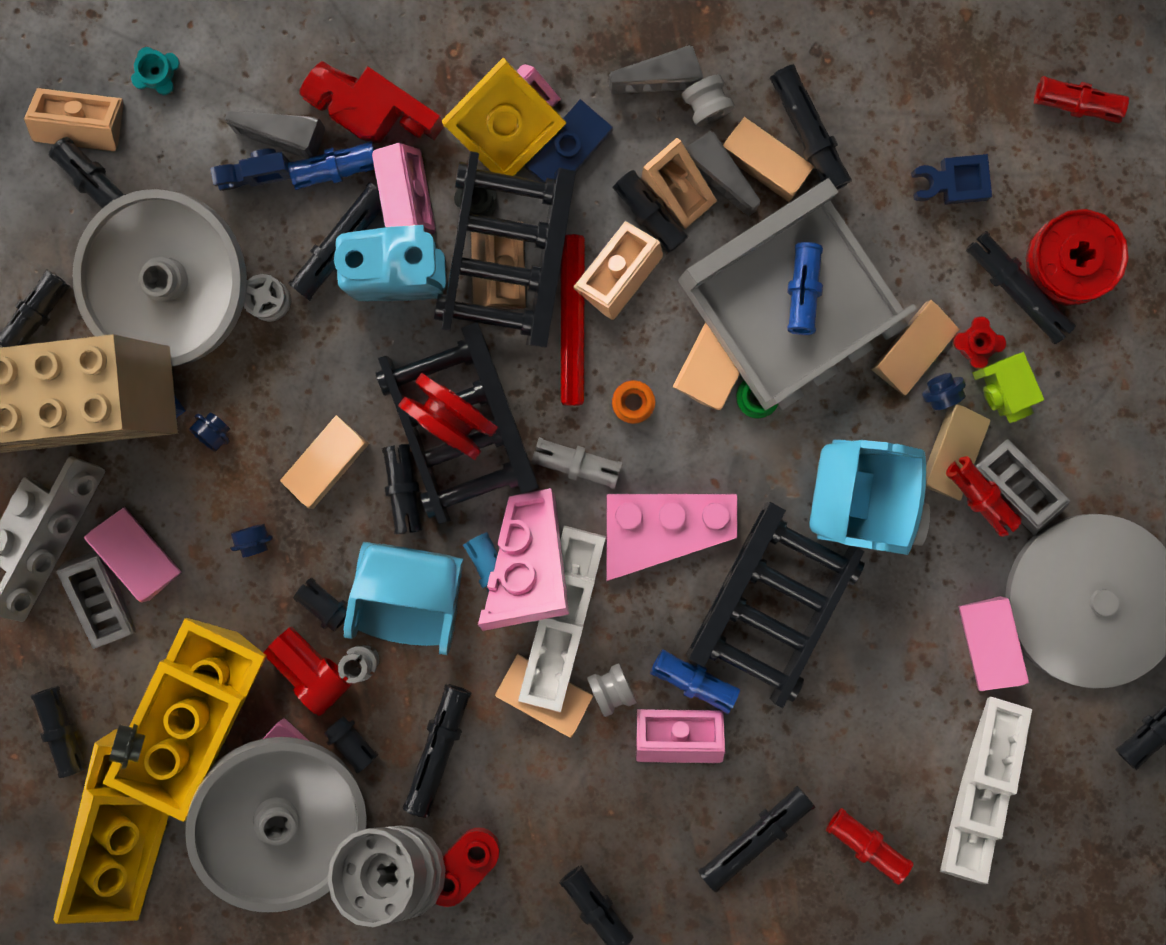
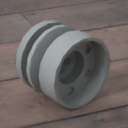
M403 825L368 828L352 833L338 845L330 861L327 881L331 899L341 915L356 925L373 928L423 915L436 903L442 892L446 869L441 850L433 838L419 828Z

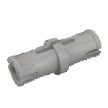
M539 437L536 450L551 454L552 456L534 451L531 464L569 474L568 478L572 480L581 477L614 489L618 476L602 472L601 470L618 475L622 462L586 453V448L578 445L576 449Z
M369 645L355 646L346 652L348 655H344L338 664V673L342 679L346 676L348 678L346 682L348 683L362 682L372 676L370 672L376 671L379 664V654L376 649L372 651ZM358 658L361 659V669L357 668L359 665L357 661Z

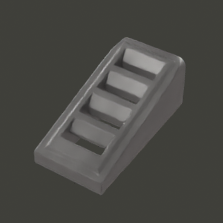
M688 45L612 71L609 75L608 86L611 94L685 90L702 80L703 74L693 46L690 47Z
M227 111L225 116L226 123L235 133L305 158H312L317 155L325 133V126L319 118L239 111Z
M709 131L686 147L706 182L746 215L750 216L756 212L760 205V199L714 132Z
M1009 439L1005 440L976 466L988 482L993 481L1001 489L1000 496L1022 519L1021 523L1034 536L1056 518L1070 503V500ZM1009 457L1014 464L998 477L993 470ZM1021 470L1025 477L1010 489L1006 483ZM1033 484L1037 491L1023 502L1018 496ZM1045 498L1049 504L1036 515L1031 509Z
M95 551L67 561L60 566L56 572L93 649L135 633L136 630L114 572ZM94 568L95 575L79 580L78 573ZM102 585L103 591L88 597L85 596L84 590ZM109 600L111 607L92 614L90 607ZM116 616L119 623L98 630L96 623Z

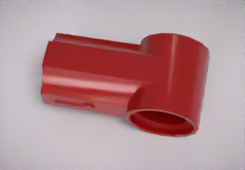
M292 626L279 635L263 652L266 658L294 686L293 691L298 699L318 716H321L352 686V683L346 682L348 680L346 676L343 679L339 676L338 665L327 657L323 658Z

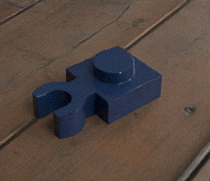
M271 148L253 151L250 153L251 158L238 160L239 164L219 165L210 168L213 185L218 186L220 191L235 189L247 184L253 187L291 179L288 170V162L290 161L282 152L276 153V150Z
M988 154L944 158L940 162L941 171L932 166L923 165L911 172L912 178L924 177L930 183L929 190H920L913 195L916 201H928L937 193L942 192L944 193L945 205L988 201L992 198Z

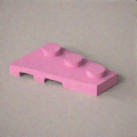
M552 489L509 496L497 544L499 552L494 572H490L487 585L489 589L485 610H481L478 622L482 631L569 615L556 501Z
M606 494V581L737 538V494Z

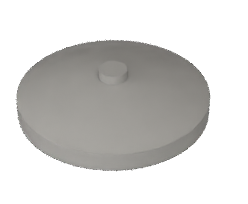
M159 189L141 190L113 200L102 208L87 225L79 240L73 262L72 277L76 303L91 333L94 336L115 334L170 346L172 366L185 365L199 360L220 346L235 327L245 302L247 288L246 266L236 236L216 211L200 200L178 192Z
M1082 514L1051 523L1024 545L1010 570L1005 598H1008L1011 604L1021 650L1038 668L1050 676L1072 685L1086 688H1109L1140 678L1165 657L1166 548L1154 535L1136 523L1124 518L1103 514Z
M273 737L256 740L232 750L212 765L199 785L189 806L185 821L188 856L193 869L202 883L213 894L231 905L256 912H281L296 909L330 892L327 881L330 861L340 843L352 833L366 829V809L361 790L354 775L345 763L328 749L316 743L292 737Z

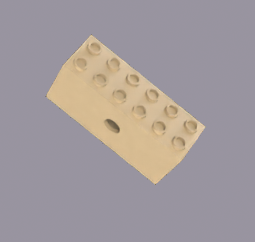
M112 334L0 348V453L178 434L170 346Z

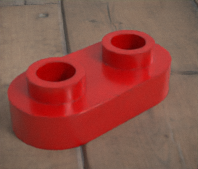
M479 827L469 829L443 855L446 869L445 878L451 879L455 884V888L449 892L442 890L435 904L443 907L459 904L494 868L499 858L500 844L497 837L491 831ZM475 846L481 847L485 851V857L475 860L470 856L469 850Z

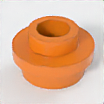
M636 380L627 381L615 390L612 397V408L616 416L623 422L638 424L648 419L653 413L655 396L651 388L645 383ZM632 394L639 396L642 401L641 407L635 411L629 410L625 405L626 397Z

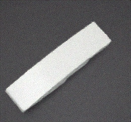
M564 526L560 542L569 615L539 620L518 701L561 712L606 536Z
M994 697L987 698L959 788L940 872L978 884H988L996 840L1003 837L1009 799L1011 795L1017 794L1032 709Z

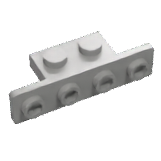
M70 456L51 490L35 480L23 477L0 519V567L6 571L0 583V617L20 622L26 620L105 474L103 468Z

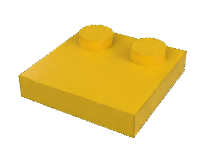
M503 57L445 116L442 123L469 151L479 153L478 159L491 172L514 176L566 124V121Z

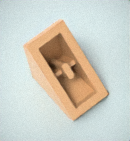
M678 138L672 141L643 167L641 180L657 199L661 198L665 202V209L684 229L717 202L682 141Z

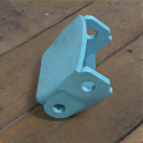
M424 225L395 226L340 234L336 238L334 264L337 269L338 286L357 301L437 299L438 293L443 294V290L446 288L445 255L440 249H436V243L431 234L424 231Z
M833 440L832 444L825 445L820 454L809 527L812 532L817 534V539L908 555L919 528L925 499V451L900 444L867 440Z
M363 542L358 557L354 584L348 600L343 629L344 638L353 639L359 630L368 635L396 643L424 646L439 645V654L447 655L450 651L457 615L463 558L387 544Z

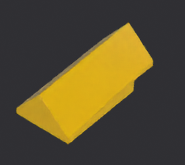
M184 618L166 659L159 662L129 726L133 728L134 724L138 725L136 733L145 735L138 762L128 760L125 769H122L121 763L112 762L103 784L184 822L193 796L214 764L266 655L236 631Z
M118 729L113 730L94 743L53 918L56 924L139 920L169 815L103 784L112 764L109 758Z

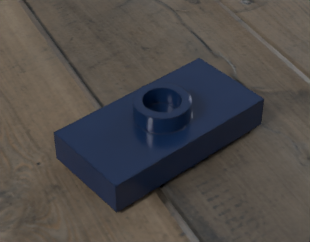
M581 99L563 118L566 124L524 165V168L539 181L545 182L546 178L554 179V173L558 168L577 172L613 131V127Z

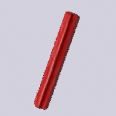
M579 234L565 235L561 259V403L565 406H580L584 403V297L574 289V285L585 273V238Z

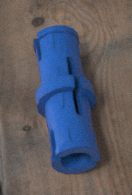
M370 141L337 151L334 148L325 149V154L288 162V170L295 190L322 182L333 181L334 184L343 182V177L374 170L372 153L375 147L373 142Z
M802 242L795 245L793 280L788 282L787 291L791 295L787 330L792 334L812 335L816 332L817 298L822 296L823 284L819 282L823 248L822 245L817 243Z
M664 649L660 651L650 671L651 675L683 690L684 696L690 699L695 696L726 714L733 708L740 693L739 688L707 673L706 667L699 664L694 666L668 653Z

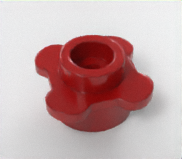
M979 316L972 320L969 329L955 335L953 345L955 349L960 350L966 359L970 360V365L973 368L980 369L987 366L988 359L995 352H1002L1005 349L1006 339L1003 335H997L990 328V321L986 317ZM977 339L983 340L981 347L976 345Z

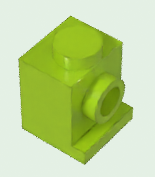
M1024 351L972 372L975 380L984 378L987 386L983 387V392L990 408L994 411L997 410L1000 416L1006 415L1009 423L1034 414L1031 406L1045 400Z

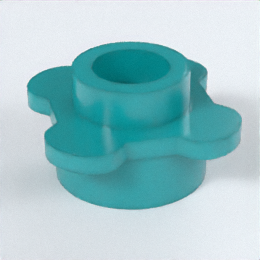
M144 47L137 53V58L134 62L135 73L132 74L131 81L137 89L142 90L147 87L157 90L160 95H168L174 89L172 78L174 71L180 66V61L173 53L164 55L150 47ZM153 68H159V73L153 75Z

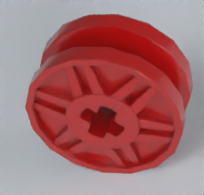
M1088 209L1067 211L1043 225L1030 240L1025 257L1027 275L1052 302L1065 306L1086 304L1113 290L1124 276L1129 259L1127 240L1119 226L1106 215ZM1074 250L1077 251L1076 257H1082L1083 263L1076 266L1077 259H1070V253Z
M421 373L415 383L429 397L423 405L411 398L404 397L398 407L452 448H457L468 457L476 460L482 451L468 437L470 432L475 429L492 437L499 427L486 419L479 410L447 387L434 382Z

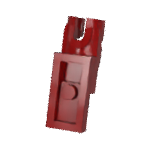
M321 61L310 71L300 88L302 99L320 111L328 108L329 116L333 121L365 141L380 143L399 117H401L399 124L417 138H421L424 133L435 141L444 128L440 115L368 66L360 78L357 79Z

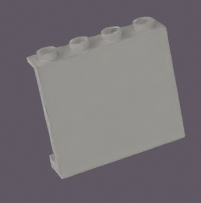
M829 178L686 269L678 279V282L764 410L777 403L784 410L804 396L800 389L811 380L817 386L821 385L840 372L835 364L846 357L849 358L851 363L855 362L874 349L870 343L872 339L881 333L886 340L908 326L904 318L917 310L914 304L906 309L902 308L830 200L838 191ZM802 242L817 243L822 245L823 248L819 282L823 284L822 296L817 298L816 332L812 335H796L789 333L787 330L791 305V295L787 293L788 282L793 280L795 245Z

